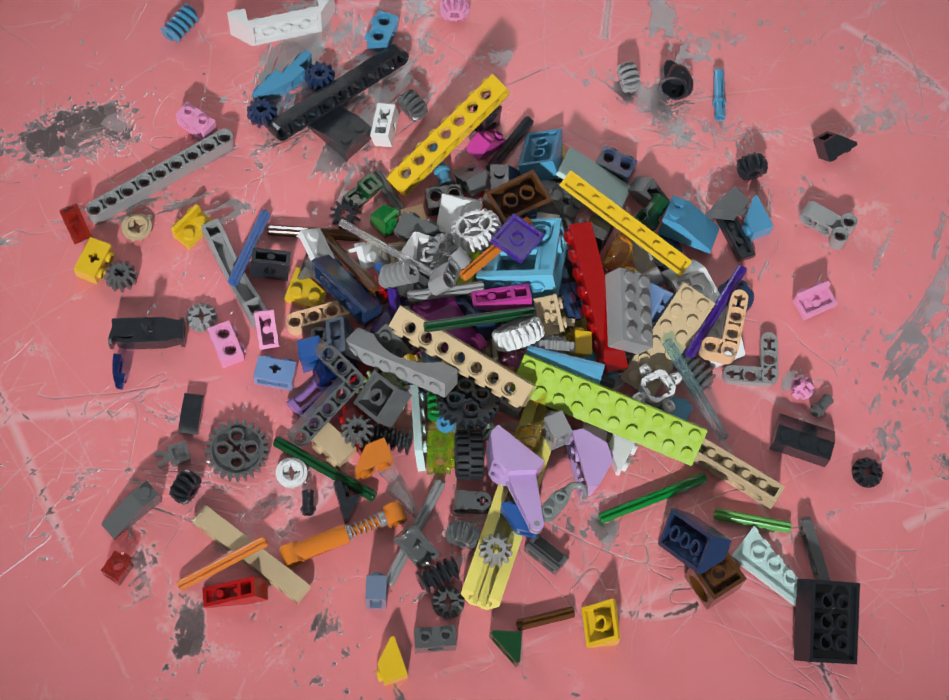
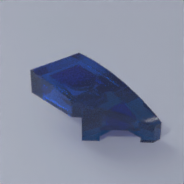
M113 353L112 373L114 383L117 389L123 390L124 383H127V376L125 373H122L124 360L121 354Z

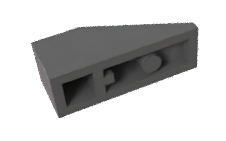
M146 480L133 490L101 525L115 540L161 503V498Z

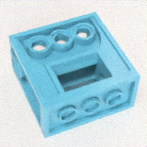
M531 219L533 227L546 233L544 238L522 264L502 251L477 272L476 278L477 281L483 282L484 290L529 283L532 301L533 299L557 294V298H559V288L562 284L567 243L563 237L562 219Z

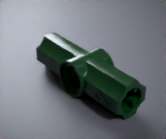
M656 193L648 206L636 214L635 219L651 231L656 230L659 225L658 219L669 205V201Z

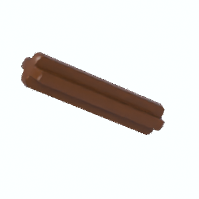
M570 606L517 619L516 626L518 631L574 618L575 611Z

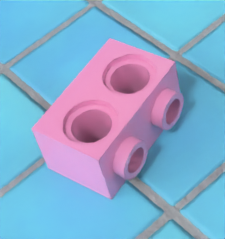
M188 101L175 114L177 124L200 141L218 131L216 121Z
M228 320L207 328L222 368L244 361L243 353H246L242 342L238 343L236 337L239 334L235 325L231 326ZM223 333L229 334L226 338L220 337ZM231 349L236 351L234 354H227V351Z

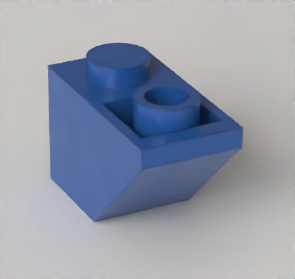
M513 501L502 502L500 512L514 533L535 538L536 534L529 531L517 504Z

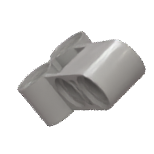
M809 201L799 215L801 222L829 237V245L835 250H840L844 247L849 235L853 233L858 222L857 217L852 213L840 216L814 201Z
M459 244L452 246L446 253L440 252L431 261L434 270L428 281V287L435 296L452 289L461 269L471 262V258Z

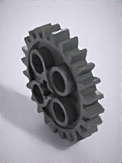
M236 419L235 424L228 420V426L226 427L221 423V430L214 428L215 435L209 434L211 441H206V446L209 448L205 449V454H208L206 461L210 462L209 468H215V475L220 473L221 479L227 475L229 482L235 477L238 483L240 477L247 481V475L254 478V471L261 473L259 466H266L263 460L269 459V456L265 453L270 452V449L266 446L269 443L268 439H264L266 437L265 433H260V427L254 429L253 422L247 426L245 419L242 424H239L238 419ZM236 434L242 435L240 440L232 439ZM228 439L235 449H241L242 455L238 451L234 452L233 447L224 440ZM249 447L256 448L254 453L246 452ZM221 448L228 449L227 453L220 454L218 453V451ZM243 456L246 457L247 459H249L250 462H247V461L243 458ZM235 461L242 462V465L239 467L232 466Z

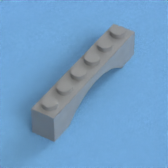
M217 218L201 225V231L228 282V278L237 262V257ZM244 272L237 286H231L230 284L229 286L251 328L256 327L254 312L267 309Z
M357 328L345 340L346 356L431 391L434 394L446 397L457 385L456 368L442 362L423 363L397 357L383 348L373 333L361 328Z

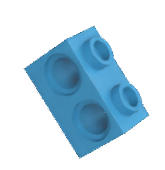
M378 10L377 15L373 16L371 20L372 28L370 31H367L365 36L367 49L380 52L392 44L399 26V16Z

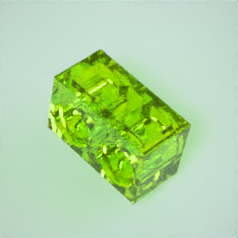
M427 431V474H450L451 468H455V457L451 456V449H454V437H450V432ZM442 440L445 442V445L438 446L435 442ZM437 459H443L446 463L444 465H438L435 461Z

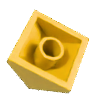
M615 599L582 607L586 648L618 645L621 637Z

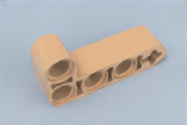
M735 290L732 293L727 305L721 339L707 337L703 340L699 348V355L703 359L721 364H731L734 361L739 350L748 304V295L745 291ZM737 300H739V307H736ZM731 316L737 317L738 321L733 320ZM728 333L733 334L735 338L729 337ZM705 346H710L713 351H708ZM724 351H730L732 355H726Z

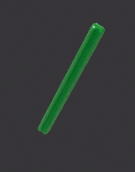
M704 473L697 474L604 510L598 514L601 523L611 521L706 484L707 477Z

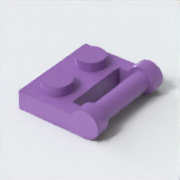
M317 378L311 381L312 384L293 400L289 399L286 402L288 407L299 417L327 389ZM315 390L320 391L301 408L298 406ZM329 403L323 406V411L328 410ZM312 418L309 421V426L315 423L316 418Z

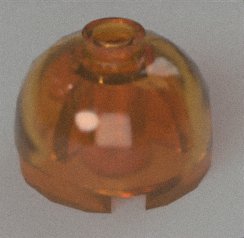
M617 233L602 261V266L611 271L620 267L625 268L627 265L631 266L636 257L633 255L634 246L631 240Z

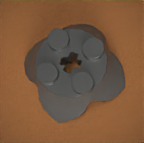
M541 181L553 200L539 207L538 212L560 215L559 218L562 219L565 230L569 225L574 224L576 215L583 206V203L559 186L561 182Z

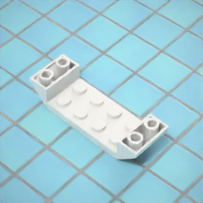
M316 0L317 7H307L297 11L292 10L288 13L273 14L249 21L245 9H235L227 12L230 34L251 46L322 32L335 14V1Z
M694 259L691 260V264L681 277L671 269L660 272L668 290L673 288L675 293L682 282H685L714 303L720 296L705 266ZM727 306L721 312L707 337L721 339ZM728 333L729 337L735 338L733 334ZM742 337L734 360L745 356ZM705 346L708 351H713L710 346ZM724 351L726 355H732L730 351ZM706 360L711 370L724 365Z

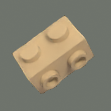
M557 294L533 299L536 316L539 317L544 326V336L564 333L567 323L565 316L561 317L560 309H563L561 297L557 298Z

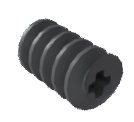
M683 354L676 364H680L679 368L681 370L685 369L684 374L686 376L690 375L688 378L690 382L695 381L693 386L695 388L699 387L698 392H703L712 385L716 375H709L711 368L704 369L707 364L706 362L699 363L702 358L701 356L689 358Z

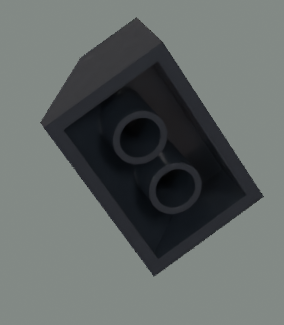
M780 413L769 449L825 467L832 456L835 445V431Z

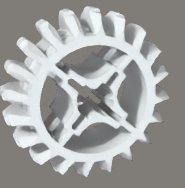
M478 208L476 211H473L471 209L469 213L464 212L463 216H458V220L453 222L451 238L454 245L459 244L467 254L471 251L474 254L477 251L482 253L484 249H488L492 245L490 241L502 227L499 217L492 210L488 211L484 208L481 211Z
M539 317L513 320L497 327L492 333V341L498 351L517 350L539 341L545 334L544 326Z

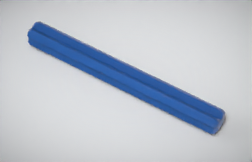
M268 210L260 211L228 278V283L231 286H237L252 257L253 247L256 248L271 217Z

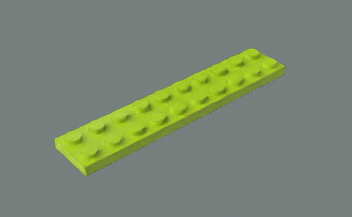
M524 354L516 373L537 386L530 398L531 400L557 411L562 410L563 413L690 466L693 465L708 432L706 428L528 354ZM512 383L509 391L514 392L516 387Z

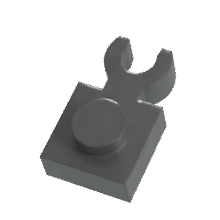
M186 441L167 446L168 452L157 451L154 453L155 458L163 457L161 462H157L158 468L166 466L168 462H171L172 467L191 462Z

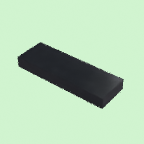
M737 218L734 220L715 219L737 261L741 262L754 258L756 253Z

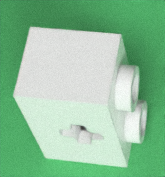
M377 103L370 134L375 146L393 147L399 120V112L395 104Z

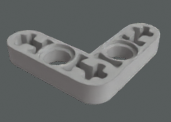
M766 332L760 338L759 367L729 365L722 373L723 381L730 385L773 386L778 380V339L776 335ZM767 338L772 342L769 350H766L768 348V343L765 342ZM770 355L774 362L771 364L766 363L764 356ZM768 369H771L770 377H773L771 381H769L768 378L765 377L768 373ZM729 371H731L734 375L733 378H730V375H727ZM752 372L755 375V379L748 380L745 377V373Z

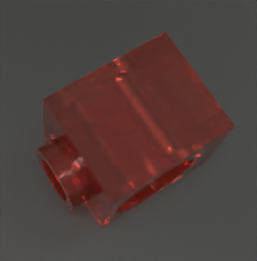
M114 551L100 571L105 577L120 586L134 567L131 561L132 557L123 551L121 553ZM115 564H124L122 569L114 570Z

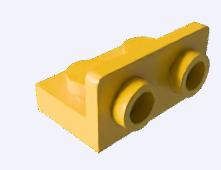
M196 204L186 211L185 216L181 220H177L173 224L171 229L173 237L191 250L203 238L201 225L213 220L202 212L200 206Z

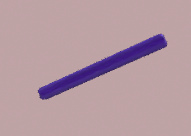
M742 265L737 266L716 300L714 307L687 347L685 355L689 358H694L703 340L709 334L732 293L747 271L746 267Z

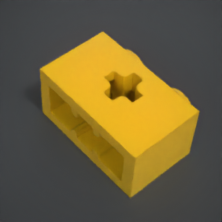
M90 237L73 268L76 277L98 284L99 280L104 278L108 263H111L114 258L112 246Z

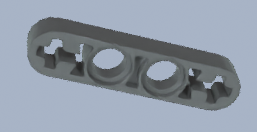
M809 516L799 518L798 526L814 579L831 581L811 518Z

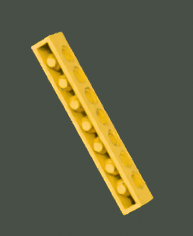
M493 74L485 77L481 85L477 89L472 90L468 94V98L463 103H459L455 107V111L450 116H446L437 129L431 130L428 137L424 141L419 142L415 150L410 155H406L397 168L395 167L389 172V176L386 179L406 197L511 94L509 90ZM485 93H491L489 98L483 99ZM472 106H478L476 111L470 112ZM464 118L463 124L457 125V121ZM451 131V135L448 138H443L446 132ZM438 144L435 151H430L432 145ZM424 157V162L417 164L418 159ZM411 170L410 176L404 177V173Z

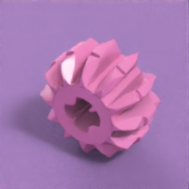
M441 0L440 13L444 20L458 22V20L464 21V18L468 17L470 10L468 0Z

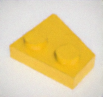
M296 267L285 294L284 302L304 308L324 304L326 292L311 278L298 279L300 268Z

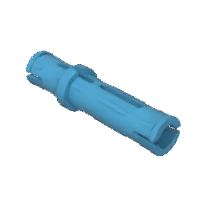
M715 69L713 71L714 99L712 100V105L714 106V120L716 121L726 119L725 106L727 105V100L725 99V71L723 69Z

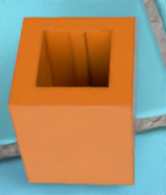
M385 438L365 445L355 468L356 479H366L376 471L380 470V472L391 468L393 456Z

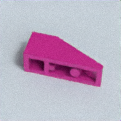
M529 283L471 291L474 309L493 312L532 306Z

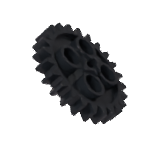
M460 374V377L457 376V385L446 397L436 395V408L439 409V415H444V421L450 419V425L457 423V428L464 425L465 430L468 429L469 425H472V428L476 429V424L483 427L484 421L489 424L491 418L495 419L496 413L499 412L501 399L491 393L492 389L488 386L484 388L474 382L475 378L470 375L467 378Z

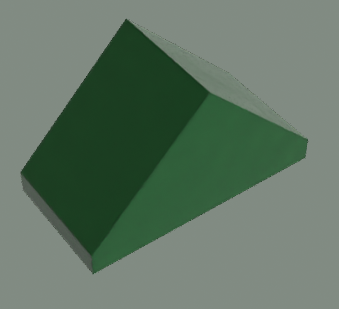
M492 630L489 638L510 662L517 667L521 658L522 632Z

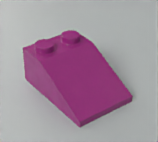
M452 297L423 300L412 306V311L429 321L465 316ZM472 326L445 330L467 344H470L469 339L471 337L475 338L477 334ZM427 333L426 336L432 340L431 333ZM446 342L441 346L443 353H446L449 349Z

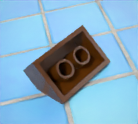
M531 170L485 192L482 203L488 211L492 210L499 217L502 224H505L513 213L521 217L552 202L553 199L535 171Z

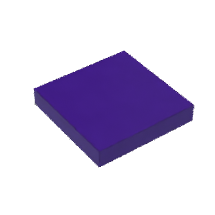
M513 213L492 237L490 243L522 264L542 241L545 234Z

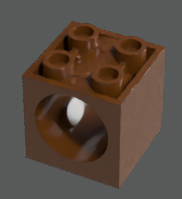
M728 552L723 561L704 573L698 574L689 568L684 576L706 609H709L740 589L747 580Z

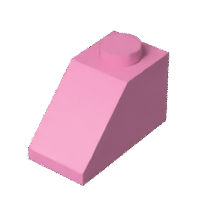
M274 309L255 311L254 315L260 350L279 347Z

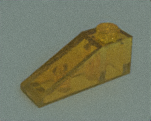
M537 421L520 425L517 431L514 430L512 432V436L535 453L545 422Z

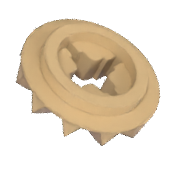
M133 213L123 220L121 228L127 239H131L133 242L135 240L142 241L152 231V223L146 215ZM134 222L140 227L139 233L134 229Z

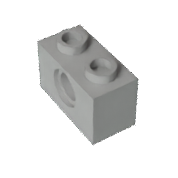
M551 411L545 415L540 431L550 451L568 444L572 429L563 411Z

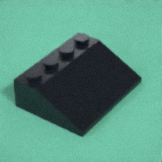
M797 579L794 640L795 661L857 664L860 583Z

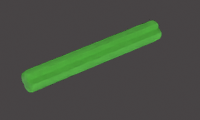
M716 508L714 511L715 520L755 526L784 533H790L792 529V523L788 521Z

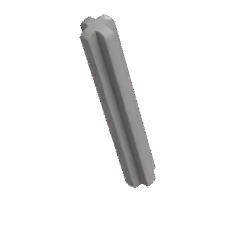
M482 281L456 284L452 289L437 296L433 295L429 288L407 292L409 302L466 295L471 294V291L484 290V284Z

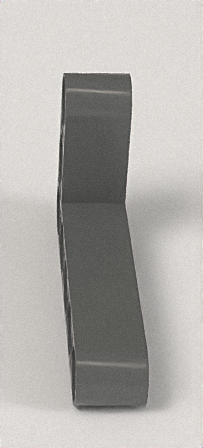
M327 342L319 343L315 348V354L338 378L289 429L288 438L298 447L306 446L364 383V376L334 346ZM329 348V354L323 357L324 350ZM342 361V368L337 370V364ZM356 374L355 381L350 383V377ZM339 389H342L343 392L341 396L336 397V392ZM329 403L328 410L323 411V406ZM312 418H316L315 423L309 426V421ZM302 432V437L299 440H295L296 435Z

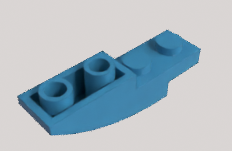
M305 49L295 57L290 65L283 69L282 73L276 69L272 74H268L264 82L254 88L252 92L253 101L257 102V97L260 100H263L264 97L267 98V101L274 100L297 87L305 80V69L312 63L311 53Z

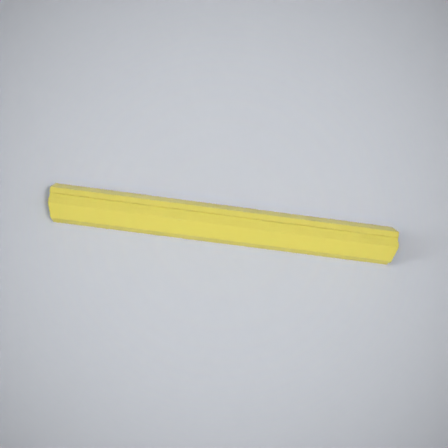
M560 309L561 317L565 316V318H568L564 310ZM584 315L583 318L575 321L574 328H584V331H587V321ZM564 329V333L557 335L559 337H565V333H568L570 330ZM530 399L524 408L515 438L545 461L540 476L537 479L539 489L551 454L540 430L545 415L551 411L543 404ZM500 484L497 486L461 595L470 605L478 606L485 610L500 606L523 537L514 533L500 512L502 502H515L508 487H503ZM500 533L501 540L507 537L508 541L506 544H512L510 551L513 554L511 557H508L509 562L507 564L502 562L501 568L498 567L497 563H495L494 568H491L490 561L484 564L483 560L485 558L479 557V553L482 551L478 548L479 545L483 544V538L489 540V534L496 538L497 534ZM496 547L493 548L494 554L498 553V548Z

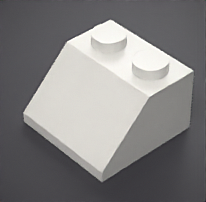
M442 193L437 219L439 231L450 233L451 235V227L454 226L453 222L458 220V216H463L464 212L469 213L471 209L473 211H476L478 208L480 209L482 202L479 199Z

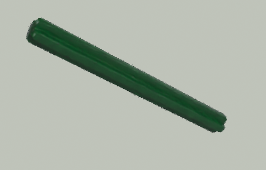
M527 306L425 321L423 327L424 331L428 333L534 317L536 313L535 307Z
M280 436L275 438L273 442L274 447L294 458L300 459L304 464L334 481L341 480L342 485H346L348 489L357 494H362V497L369 501H373L376 498L377 491L284 438Z

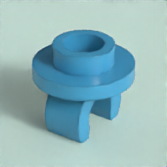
M440 415L436 424L439 431L449 433L454 431L456 423L450 425V419L444 421V415Z

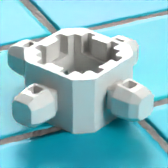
M642 365L639 368V373L642 376L639 392L632 398L643 403L646 402L655 408L662 405L661 408L665 412H673L675 405L671 399L675 393L676 385L682 380V376L679 372L668 375L666 371L660 369L652 373L653 370L649 365ZM659 379L660 382H663L664 387L668 389V392L660 398H655L651 396L646 385Z

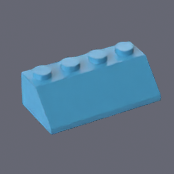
M530 345L526 351V354L600 384L605 364Z

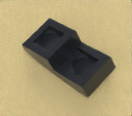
M184 393L178 433L199 434L204 395Z

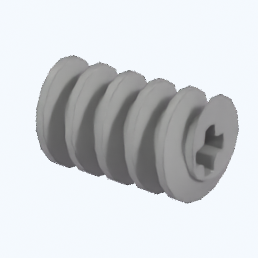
M406 259L383 265L378 280L383 288L389 289L418 282L420 273L416 263L412 259Z

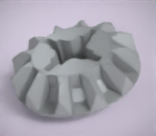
M199 302L196 305H192L189 311H187L186 320L191 329L204 332L208 331L207 328L216 324L217 313L214 307L208 303ZM200 311L207 315L204 317L203 323L198 318Z

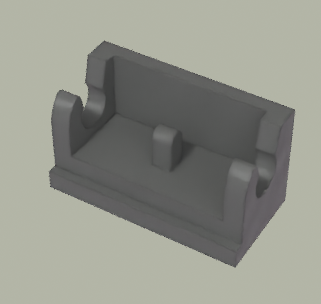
M416 525L406 526L393 539L418 569L429 566V561L441 555Z
M539 533L527 543L524 549L528 555L555 576L569 560L567 555H564L552 546Z

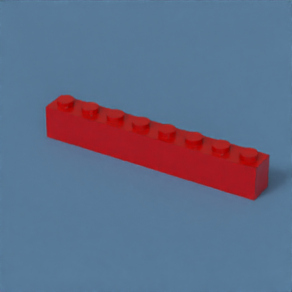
M592 223L571 224L564 230L563 237L568 246L569 260L572 261L573 277L577 281V293L581 297L582 312L587 321L586 328L587 331L592 332V351L595 353L596 362L605 364L602 375L622 373L629 368L625 351L608 347L605 273Z

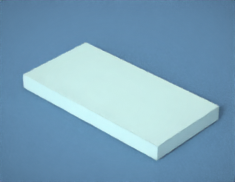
M570 147L556 175L564 180L571 170L622 208L629 194L627 190L630 185Z

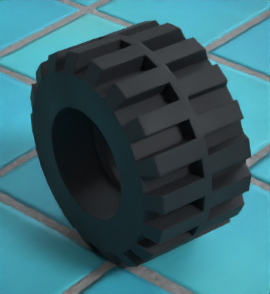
M457 430L455 433L454 465L457 480L482 479L484 475V440L481 430Z

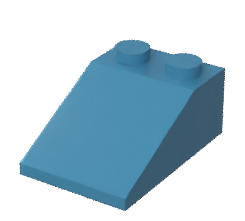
M562 128L527 133L518 163L521 175L534 170L540 181L559 179L556 173L562 163Z
M673 195L658 234L710 254L720 227L690 201Z

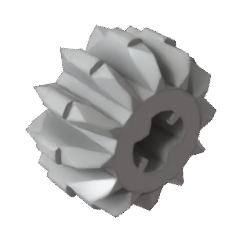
M625 62L617 66L616 73L623 92L630 93L640 89L641 81L635 63Z
M500 533L497 534L496 538L492 534H489V540L483 538V544L479 545L478 548L482 551L479 553V557L485 558L483 560L484 564L490 561L491 568H494L495 563L501 568L502 562L507 564L509 562L508 557H511L513 554L510 551L512 544H506L508 541L507 537L501 540ZM494 547L498 548L497 554L493 553Z

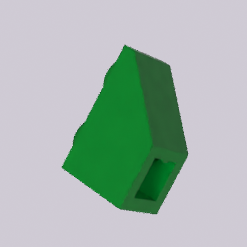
M382 205L370 215V224L384 238L395 234L394 230L399 222V211L396 208Z

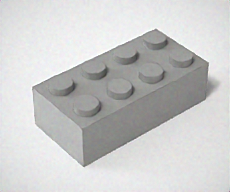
M621 267L606 274L608 347L634 354H640L653 348L650 276Z

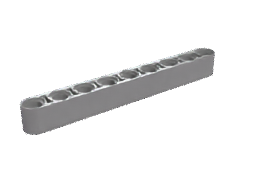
M221 129L92 200L86 206L89 220L94 224L102 223L230 152L234 148L232 132L228 129Z

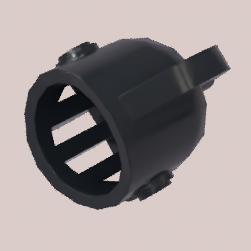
M666 60L660 70V92L672 100L688 97L693 91V79L690 71L681 64H677L672 60Z

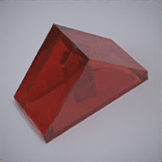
M77 203L59 210L74 245L92 237Z

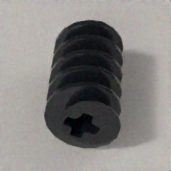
M377 423L373 431L374 438H371L370 443L374 440L377 441L385 438L387 445L390 444L391 451H394L397 447L398 453L405 449V454L409 455L414 436H411V430L405 435L403 428L396 432V426L389 430V427L384 426V428H381V424Z
M452 555L450 557L451 562L444 558L443 564L439 561L436 562V568L433 565H429V572L425 568H422L421 574L417 571L415 572L416 579L422 590L430 594L431 586L438 590V583L445 587V580L452 584L453 576L460 580V572Z

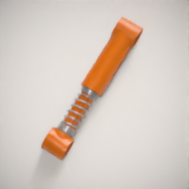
M394 501L382 507V511L377 512V515L373 514V517L368 516L367 519L363 518L362 521L358 520L357 523L353 522L352 525L344 526L342 524L299 542L287 543L280 547L279 551L285 566L293 568L302 564L305 560L348 544L354 536L357 538V535L360 534L362 536L364 532L367 534L369 530L372 532V529H377L379 526L385 527L388 525L391 528L399 526L407 521V517L400 501Z

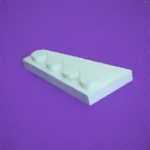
M410 385L414 451L418 472L426 471L424 453H427V443L423 441V436H426L425 424H422V420L425 419L424 408L420 406V403H424L423 391L419 392L418 386Z
M754 526L731 557L740 566L795 607L797 579L799 578L792 570L788 569L783 563V559L773 551L768 541L762 538Z

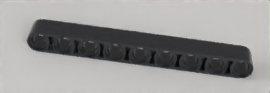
M396 44L388 46L272 119L268 123V131L280 141L290 138L405 65L409 59V54Z

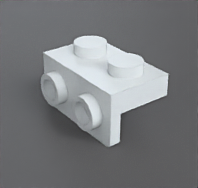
M320 228L305 229L299 232L298 236L311 261L314 258L330 255L335 259Z
M377 240L366 242V244L361 242L354 244L355 248L348 250L349 253L357 252L360 266L363 269L373 268L379 262L382 265L385 263L390 264L385 242L377 243Z

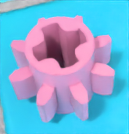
M800 376L791 382L790 390L796 399L800 397L804 400L812 396L815 386L808 376L805 379Z

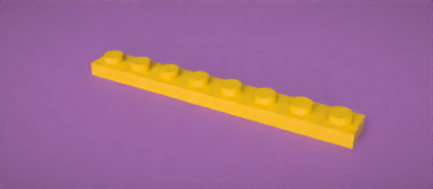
M570 170L559 185L680 277L692 261L573 171Z

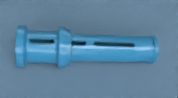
M438 144L432 145L430 151H435ZM444 160L434 169V175L438 178L439 186L455 183L450 176V168L445 165Z

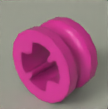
M479 333L475 335V338L471 337L469 339L470 345L480 352L488 347L486 340Z

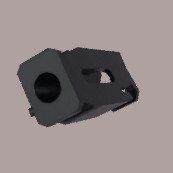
M166 317L112 318L111 320L112 328L108 337L110 349H114L115 344L120 348L132 350L165 349L177 345L185 347L186 325L184 317H181L180 320Z

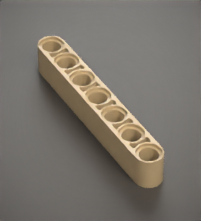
M206 505L191 520L196 527L230 553L252 542L250 538ZM264 549L240 560L297 604L301 602L311 589V586Z

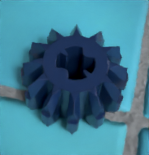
M316 61V65L310 63L309 69L305 70V82L308 83L309 88L314 87L315 92L335 80V71L332 70L331 64L326 66L325 61L322 64Z
M257 97V102L251 100L250 106H247V118L251 120L252 125L257 124L259 129L262 125L267 128L268 123L278 116L277 106L274 105L272 100L267 101L266 97L263 100Z

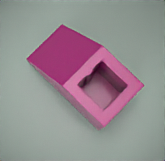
M496 129L477 132L466 147V150L478 161L485 160L501 148L506 139Z

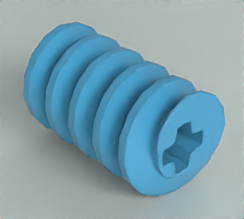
M184 3L183 7L174 14V17H171L169 22L165 23V27L160 29L161 33L168 40H175L179 43L181 41L179 36L184 38L186 36L184 31L189 33V27L194 28L195 24L193 21L198 23L199 18L195 10L187 3Z

